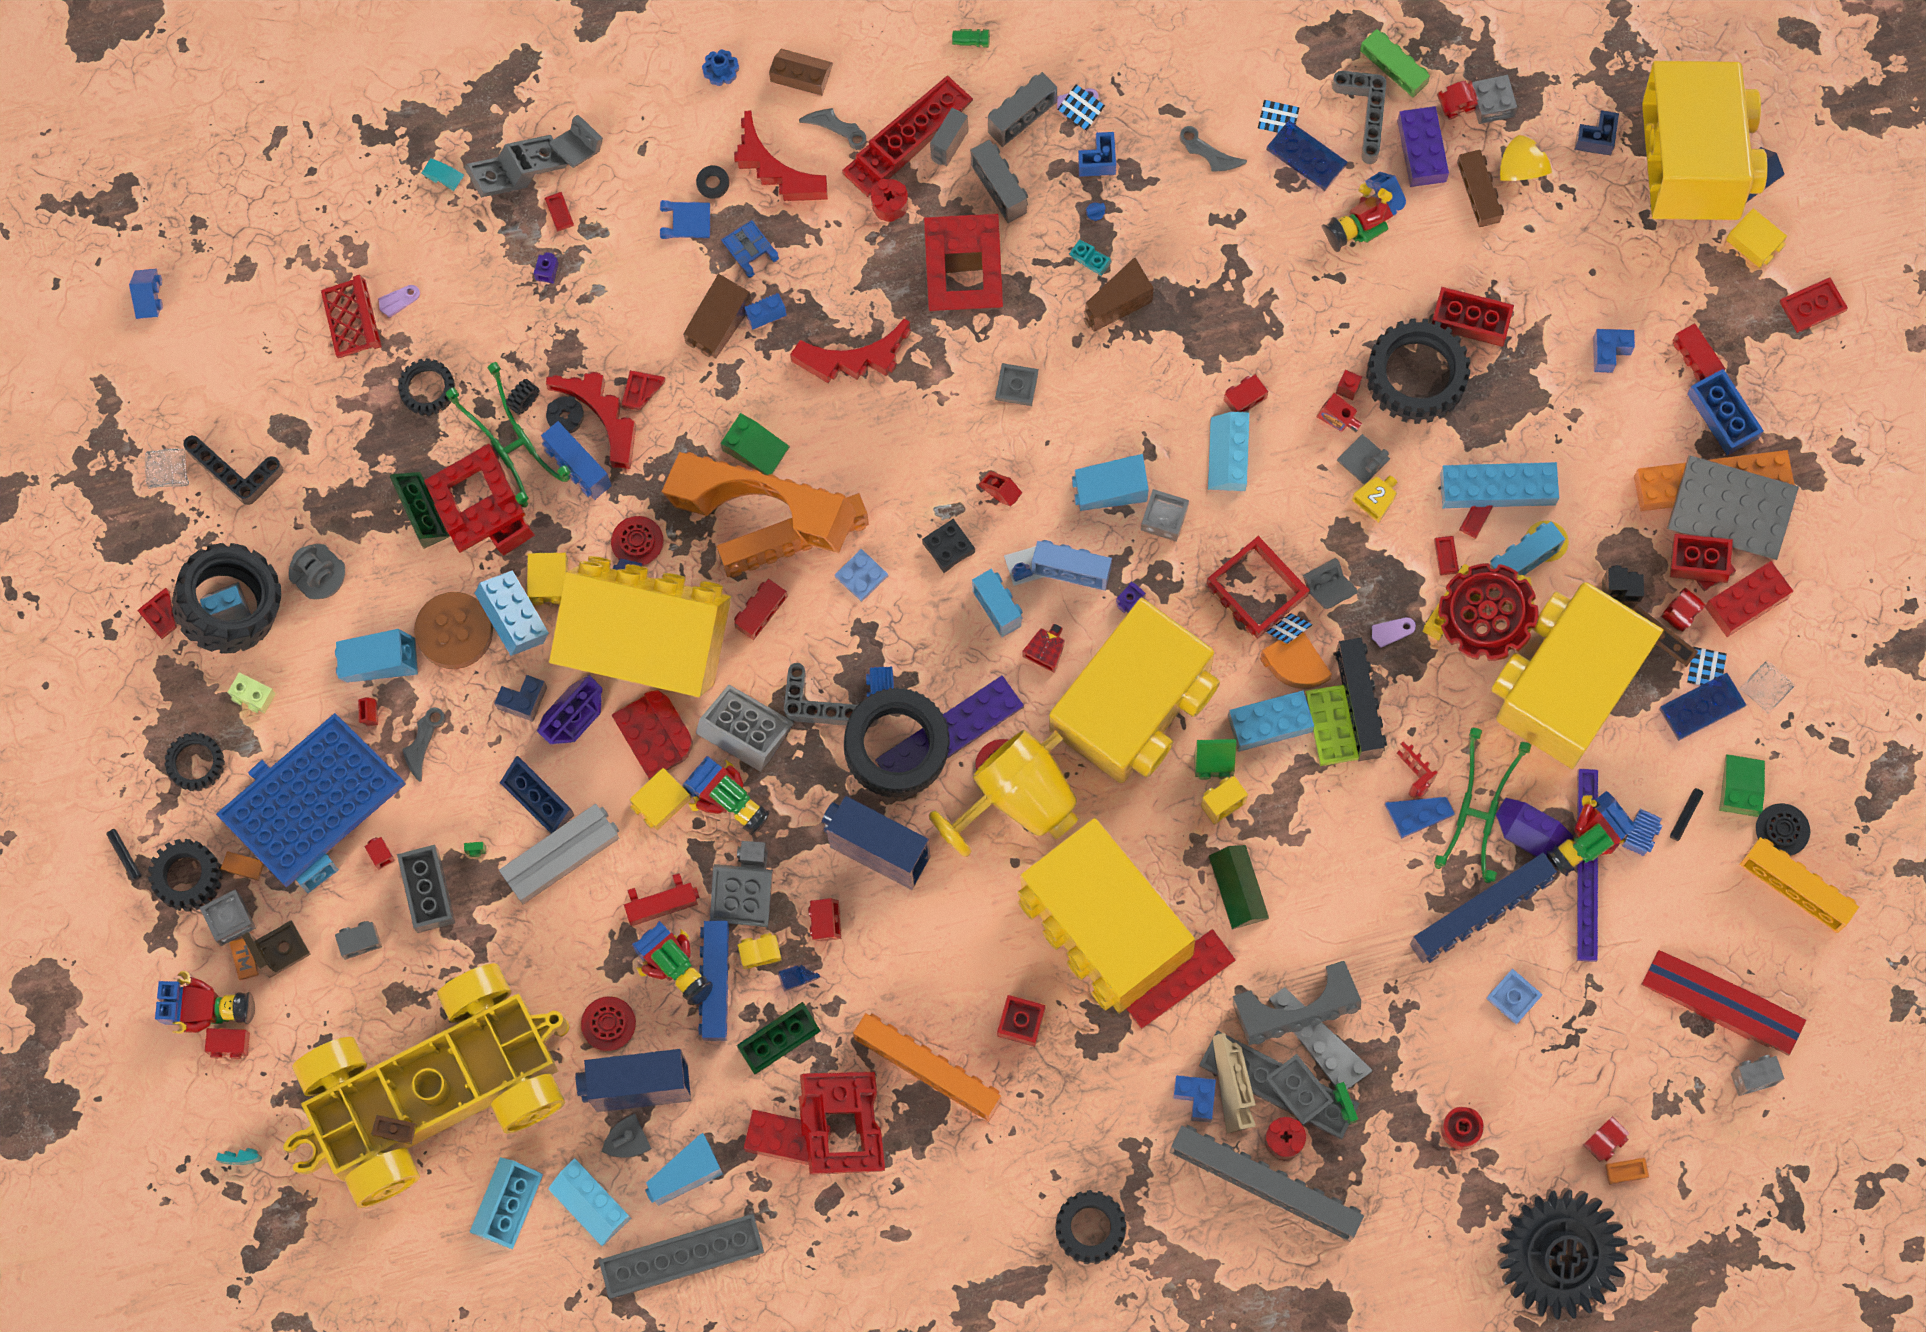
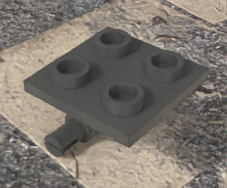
M1362 434L1337 461L1365 485L1390 458L1388 457L1389 453L1387 450L1383 449L1381 451Z

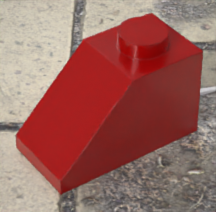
M989 471L978 484L997 501L1010 507L1022 495V491L1011 478Z

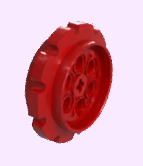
M1489 563L1473 565L1468 568L1469 573L1467 575L1458 573L1447 584L1446 590L1449 594L1441 596L1438 609L1439 618L1445 620V623L1441 625V629L1447 641L1451 645L1459 644V652L1469 658L1479 660L1480 656L1485 655L1488 661L1505 659L1509 657V650L1520 651L1531 639V633L1528 630L1537 627L1539 609L1538 605L1532 604V601L1536 599L1535 592L1526 579L1518 580V572L1508 566L1499 564L1496 569H1491ZM1492 591L1500 592L1498 597H1490ZM1473 595L1481 596L1477 602L1470 600ZM1507 604L1513 606V609L1509 612L1502 609ZM1486 609H1490L1491 615H1487ZM1468 612L1474 614V617L1470 620L1464 618ZM1500 622L1507 625L1503 630L1497 629L1496 626ZM1481 626L1487 628V631L1483 634L1477 632V629Z

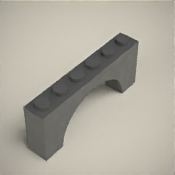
M1345 961L1326 966L1325 976L1327 985L1325 990L1317 1000L1300 1009L1277 1010L1262 1004L1254 996L1252 990L1233 996V1007L1248 1044H1261L1267 1039L1280 1038L1286 1033L1298 1032L1304 1027L1317 1026L1323 1021L1335 1020L1342 1015L1354 1014L1360 1010L1361 998Z

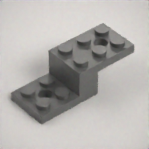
M546 135L505 144L498 157L468 163L465 166V170L482 198L527 188L534 175L564 169L568 163L549 146V142L553 140V137Z

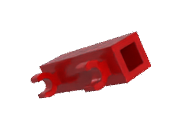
M678 873L672 875L675 888L641 899L638 898L635 888L627 890L631 902L623 905L631 927L698 905L697 899L700 896L697 887L693 888L691 882L683 885L681 875Z

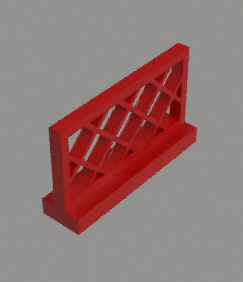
M360 274L353 276V280L321 290L333 346L338 359L372 347L374 349L382 347L367 283ZM353 286L354 291L350 297L343 294L347 287ZM335 292L338 295L332 303L328 301L327 294ZM342 296L348 299L344 308L337 305ZM352 301L358 305L355 313L348 311ZM335 307L342 310L337 319L331 315ZM345 313L352 315L348 324L341 322ZM356 318L362 322L358 330L351 327ZM339 324L346 327L341 336L335 332ZM349 330L356 332L352 341L345 339ZM362 335L366 339V344L359 346L355 343L359 336ZM342 341L349 343L348 348L340 352L339 346Z

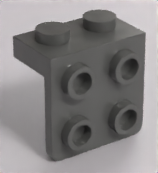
M1337 558L1303 575L1306 587L1310 590L1309 594L1324 609L1332 608L1358 592L1357 588L1343 575Z

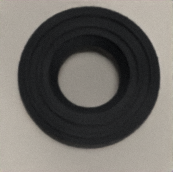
M710 165L704 167L696 178L698 191L704 197L710 199L723 196L729 188L728 174L719 166ZM716 176L719 178L720 184L715 188H710L706 185L707 178Z

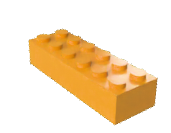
M1760 837L1739 865L1836 933H1839L1846 927L1860 907L1856 904V901L1849 896L1845 897L1839 893L1840 890L1837 887L1828 885L1820 875L1812 874L1806 870L1807 868L1804 864L1798 861L1795 862L1787 852L1779 851L1773 847L1774 845L1771 841Z

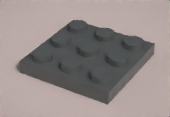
M714 864L710 921H728L730 924L768 927L773 870Z

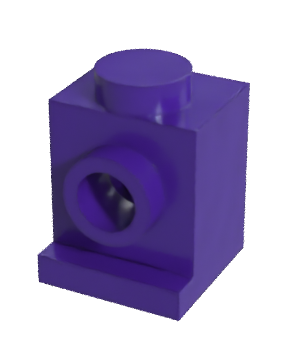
M546 252L544 255H538L536 268L533 273L536 281L554 284L559 264L554 254Z
M1131 581L1126 589L1116 598L1118 609L1123 613H1128L1141 597L1145 599L1146 593ZM1130 595L1133 599L1128 600L1126 597Z

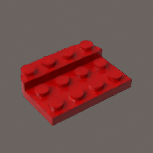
M659 690L644 693L645 696L611 715L649 780L662 768L667 771L689 757L688 755L691 752L693 743L688 729L672 702Z

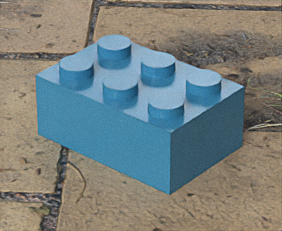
M991 568L972 579V592L1003 638L1021 627L1023 619L1021 614L1023 612L1020 606L1014 604L1011 600L1013 596L1009 589H1004L1001 584L1003 582L998 572L994 573Z

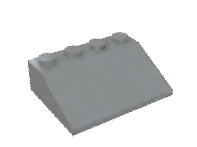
M728 685L699 719L696 734L761 772L775 754L794 722L733 686Z

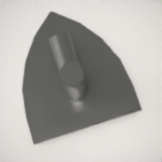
M635 1114L617 1123L609 1132L602 1148L603 1153L613 1157L627 1158L635 1157L652 1149Z

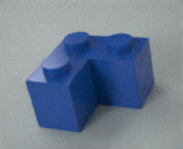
M1114 132L1096 133V150H1078L1079 177L1116 175Z
M157 268L135 270L129 288L136 319L158 317L160 311L163 310L162 299L158 298L159 288L162 286V277L158 275Z
M1596 329L1593 336L1594 372L1613 373L1616 366V355L1631 356L1635 348L1634 330Z
M1176 1075L1173 1099L1193 1101L1191 1121L1211 1123L1216 1080Z

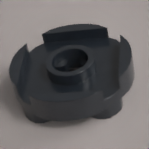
M563 396L556 398L547 405L546 419L550 427L559 421L569 433H573L578 430L582 420H584V411L581 404L574 397ZM566 411L570 413L567 419H564V417H560L562 412Z

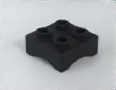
M954 518L922 539V544L933 556L943 573L975 553V547Z

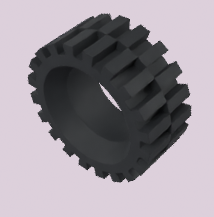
M180 839L174 840L175 845L168 842L165 844L167 849L163 851L160 848L157 851L159 857H152L151 862L154 864L153 867L149 866L148 872L151 874L148 877L149 882L152 884L151 889L170 908L173 907L178 911L184 909L186 912H190L192 907L199 910L200 904L204 903L206 905L210 903L208 898L210 896L215 898L217 896L215 889L221 888L222 884L219 882V879H223V874L219 871L221 865L215 855L198 841L193 842L191 839H185V842H182ZM190 857L197 859L202 869L198 883L186 891L171 889L167 881V874L171 865L181 858Z
M1087 1190L1085 1193H1082V1191L1078 1192L1074 1197H1069L1065 1204L1063 1203L1057 1214L1056 1238L1068 1257L1071 1256L1074 1258L1073 1260L1077 1262L1082 1261L1084 1264H1099L1103 1260H1109L1122 1246L1126 1234L1125 1214L1121 1211L1119 1203H1115L1110 1195L1105 1196L1101 1191L1096 1193L1092 1192V1190ZM1096 1208L1108 1217L1111 1231L1104 1242L1088 1246L1080 1243L1074 1237L1071 1230V1222L1073 1217L1082 1209Z

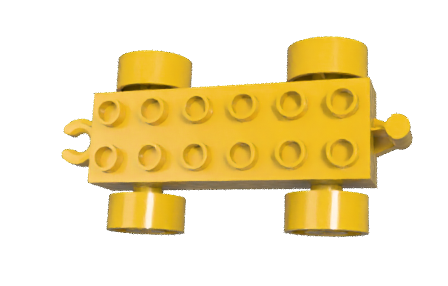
M491 963L476 967L455 977L437 992V996L449 1021L458 1023L457 1025L366 1071L364 1070L367 1068V1063L354 1037H342L314 1048L301 1056L292 1065L304 1095H317L301 1103L311 1126L292 1134L283 1145V1149L288 1153H293L298 1146L304 1143L310 1144L313 1147L314 1152L311 1159L305 1162H296L293 1165V1170L298 1174H310L320 1169L325 1163H329L334 1175L346 1182L358 1208H366L400 1194L420 1179L419 1172L409 1154L408 1148L490 1106L503 1132L506 1134L523 1130L548 1118L561 1109L566 1102L553 1077V1074L559 1072L545 1043L553 1034L560 1037L565 1036L570 1028L568 1021L560 1012L555 1010L547 1014L531 1015L519 993L508 998L511 994V989L499 965ZM379 1115L416 1123L417 1127L412 1144L373 1137L371 1133L376 1116Z

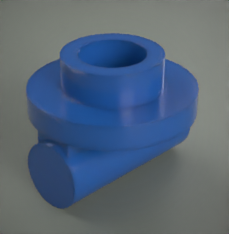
M1091 203L1086 208L1088 218L1094 221L1102 219L1106 210L1104 203Z
M1023 562L1017 563L1011 570L1015 582L1033 575L1030 566Z
M262 759L248 771V774L256 780L265 774L270 767Z

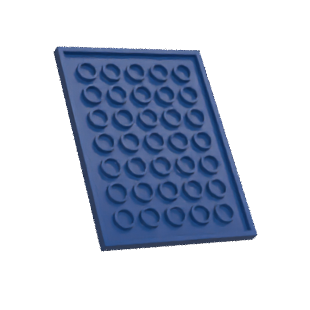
M334 713L270 767L265 774L256 779L217 812L216 815L273 875L287 887L397 793L406 783Z

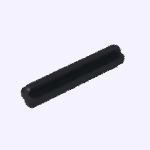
M1695 788L1692 791L1670 834L1671 839L1675 841L1681 839L1704 794L1702 790Z
M111 829L106 835L129 877L133 881L139 879L141 873L116 829Z

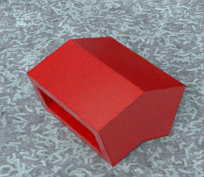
M369 697L359 699V723L366 726L378 725V705L376 699Z

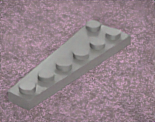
M1285 987L1269 998L1270 1003L1277 1010H1296L1305 1007ZM1322 1022L1317 1026H1307L1298 1032H1293L1334 1087L1336 1084L1344 1082L1348 1090L1372 1072V1069Z

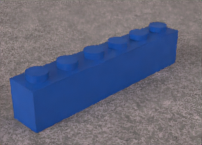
M704 921V927H700V938L704 939V945L700 946V958H703V965H700L699 973L712 982L713 988L707 999L702 1004H699V1016H702V1024L698 1026L699 1036H702L703 1041H727L728 921Z

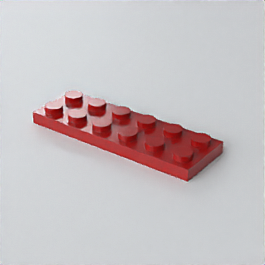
M1211 929L1195 941L1193 956L1188 961L1184 962L1174 972L1162 979L1160 983L1153 986L1142 997L1134 1001L1127 1008V1011L1139 1027L1143 1029L1235 962L1236 959L1216 932Z

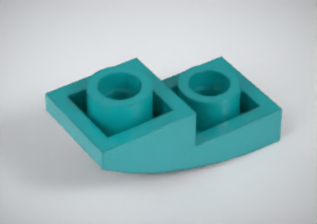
M430 158L421 174L433 182L437 183L439 181L452 191L457 188L464 177V174L432 158Z
M1080 239L1069 253L1076 261L1100 276L1104 274L1112 263L1111 258L1097 252L1094 246Z
M246 1148L245 1151L239 1150L237 1157L236 1153L225 1151L224 1154L218 1153L216 1161L228 1165H248L260 1162L262 1156L257 1154V1150Z

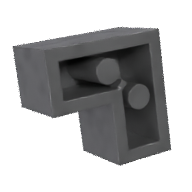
M742 841L741 846L737 848L738 862L741 863V867L766 869L768 854L766 844L764 842Z

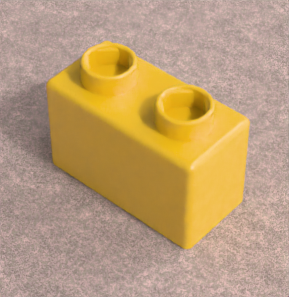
M1653 61L1642 102L1652 219L1739 220L1742 217L1749 194L1763 193L1767 180L1766 152L1764 149H1751L1749 133H1756L1759 128L1761 117L1760 92L1758 89H1745L1743 66L1740 62Z
M1584 582L1579 586L1572 599L1567 598L1558 591L1553 593L1538 616L1537 627L1532 628L1533 631L1545 638L1530 661L1518 653H1514L1491 688L1493 693L1504 699L1496 716L1497 722L1570 769L1576 767L1663 632L1661 627L1588 582Z
M1141 597L1049 713V731L1053 733L1056 730L1063 738V742L1119 783H1124L1134 770L1144 777H1149L1159 767L1173 746V740L1165 735L1164 731L1178 713L1183 710L1191 717H1196L1217 691L1220 681L1210 673L1214 650Z

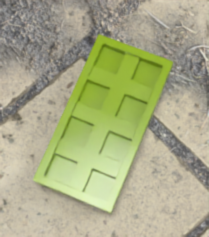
M1344 685L1306 691V700L1314 723L1313 734L1320 766L1358 760L1359 756Z

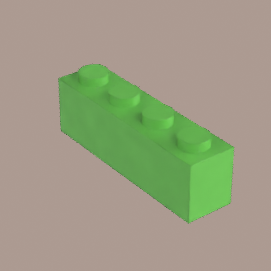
M1376 29L1362 42L1360 51L1412 98L1428 84L1430 78L1428 71L1417 65L1415 60L1411 56H1407L1399 45L1392 43L1384 32Z

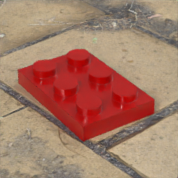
M1831 277L1786 296L1779 301L1797 333L1848 310Z

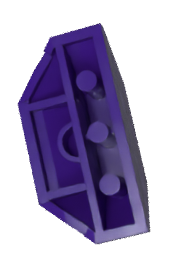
M590 675L572 684L545 712L537 732L549 744L575 742L600 715L603 688Z
M1505 797L1496 813L1504 839L1536 857L1542 853L1548 857L1547 851H1551L1555 845L1560 846L1566 840H1572L1574 837L1559 821L1522 801Z

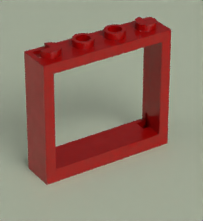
M1259 535L1209 576L1206 583L1210 593L1216 594L1220 598L1219 601L1226 609L1229 608L1233 612L1232 615L1235 620L1242 622L1246 626V631L1257 639L1308 597L1310 592L1305 584ZM1253 549L1296 593L1294 597L1261 625H1258L1217 581Z

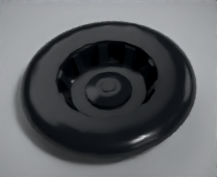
M1778 803L1765 808L1759 815L1756 822V835L1758 839L1760 837L1768 839L1773 843V847L1779 851L1783 850L1791 856L1802 851L1807 845L1810 838V825L1801 810L1790 804Z

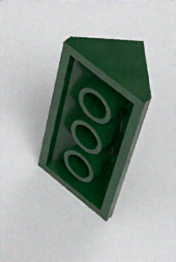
M421 472L391 474V481L423 549L449 538L450 535L436 510L435 503Z
M1246 845L1227 846L1209 855L1208 857L1231 929L1269 919Z
M801 1002L736 1046L755 1075L821 1032L804 1002Z

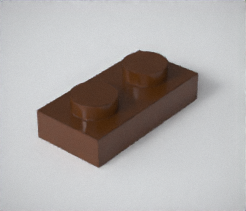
M377 1115L371 1135L373 1137L412 1144L417 1125L416 1123Z

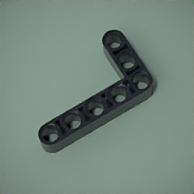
M194 435L188 436L183 443L188 454L245 505L253 504L283 474V466L278 458L270 456L244 479L198 437ZM193 444H198L196 448L190 449ZM206 456H211L209 460L203 461ZM272 465H277L276 469L269 470ZM224 468L222 472L216 473L217 469ZM259 478H264L261 483H256ZM233 479H237L235 484L229 485ZM250 491L248 496L243 497L244 492Z

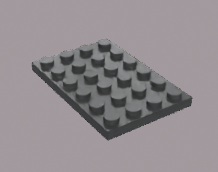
M1688 455L1667 529L1687 535L1733 539V548L1777 560L1799 486Z

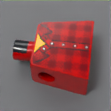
M1053 624L1049 632L1042 628L1039 629L1022 651V657L1055 673L1065 645V640L1059 637L1063 628Z

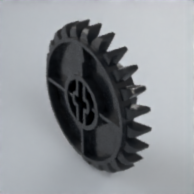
M1564 1188L1560 1196H1557L1555 1190L1548 1189L1545 1199H1542L1536 1193L1532 1195V1205L1528 1206L1523 1202L1518 1205L1521 1211L1519 1216L1509 1215L1508 1220L1512 1223L1511 1228H1502L1500 1232L1507 1240L1505 1243H1500L1497 1246V1250L1506 1256L1498 1261V1267L1509 1270L1502 1276V1281L1505 1285L1515 1282L1510 1290L1511 1295L1517 1298L1524 1292L1522 1305L1529 1309L1533 1302L1536 1301V1311L1542 1317L1546 1312L1547 1306H1550V1311L1556 1320L1560 1319L1562 1307H1565L1567 1313L1575 1319L1577 1317L1576 1304H1580L1590 1314L1592 1313V1307L1589 1298L1593 1297L1604 1305L1606 1300L1600 1289L1603 1287L1612 1292L1617 1291L1616 1286L1609 1280L1610 1275L1615 1277L1625 1276L1624 1272L1614 1265L1615 1262L1628 1261V1257L1624 1253L1616 1250V1247L1627 1245L1628 1241L1621 1236H1613V1233L1623 1229V1225L1617 1221L1607 1223V1220L1615 1213L1609 1208L1598 1212L1597 1210L1603 1201L1599 1198H1593L1586 1203L1588 1193L1585 1191H1579L1575 1198H1572V1190L1570 1188Z

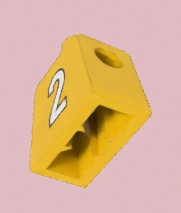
M1391 475L1384 481L1376 476L1353 494L1352 501L1379 523L1395 500L1397 493L1393 490V487L1398 482Z

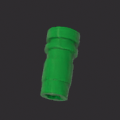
M961 29L953 30L952 45H975L976 47L989 48V29H983V31L981 29H977V31Z

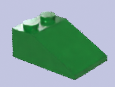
M742 413L738 415L720 443L723 452L767 476L774 473L790 448L788 444L758 422Z
M1236 739L1197 740L1194 752L1195 777H1199L1201 780H1208L1211 777L1225 779L1226 777L1234 776Z
M1726 754L1719 811L1758 817L1763 812L1765 761Z

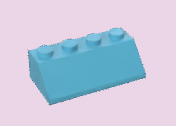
M1228 412L1211 417L1208 490L1246 491L1249 413Z
M500 1157L470 1233L513 1250L543 1174L516 1161Z
M575 1158L558 1174L548 1188L602 1247L631 1220V1217Z

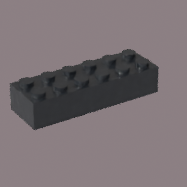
M1362 637L1339 641L1335 653L1341 682L1344 685L1359 756L1358 762L1381 758L1383 751H1385V746H1387L1385 735L1381 733V728H1383L1381 716L1378 717L1377 714L1379 702L1377 698H1374L1373 691H1375L1374 680H1370L1371 664L1370 661H1366V654H1368L1367 645L1362 642Z

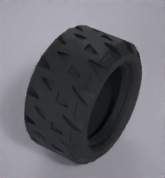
M224 543L208 545L206 550L199 549L192 554L188 562L183 564L178 574L172 597V612L175 622L181 625V632L190 641H197V646L211 652L220 650L221 654L236 653L240 649L245 651L257 645L270 632L280 607L282 596L281 584L271 564L268 565L266 558L257 551L253 550L251 553L246 546L230 543L229 547ZM229 576L236 578L251 589L257 602V609L251 615L241 620L225 621L215 618L200 605L196 595V588L202 582L212 577Z

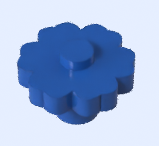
M721 49L718 53L712 51L709 55L705 56L702 70L704 77L709 79L711 84L722 86L723 83L731 84L737 78L736 72L739 71V64L737 58L732 57L730 51Z

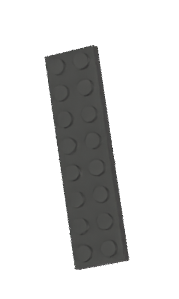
M1217 1030L1215 1035L1221 1034L1222 1032ZM1226 1035L1229 1041L1237 1043L1242 1047L1252 1093L1292 1114L1265 1079L1283 1064ZM1212 1039L1199 1067L1218 1076ZM1321 1084L1334 1102L1308 1123L1342 1140L1349 1123L1347 1120L1344 1121L1340 1110L1343 1108L1341 1103L1336 1101L1333 1094L1334 1090ZM1351 1099L1356 1112L1360 1103Z
M750 1214L600 1259L599 1264L608 1298L614 1299L764 1254L765 1252L755 1216Z

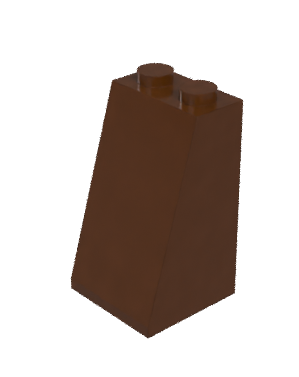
M1133 258L1086 302L1084 322L1088 328H1092L1093 332L1152 303L1154 288L1136 258Z
M718 273L683 333L685 343L692 348L697 347L705 356H712L716 359L746 316L745 306L752 305L750 291Z

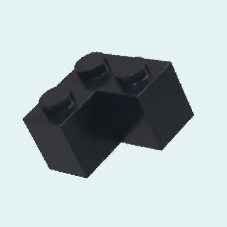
M1620 565L1611 566L1602 578V591L1617 601L1641 602L1644 597V574L1628 572V568H1622Z

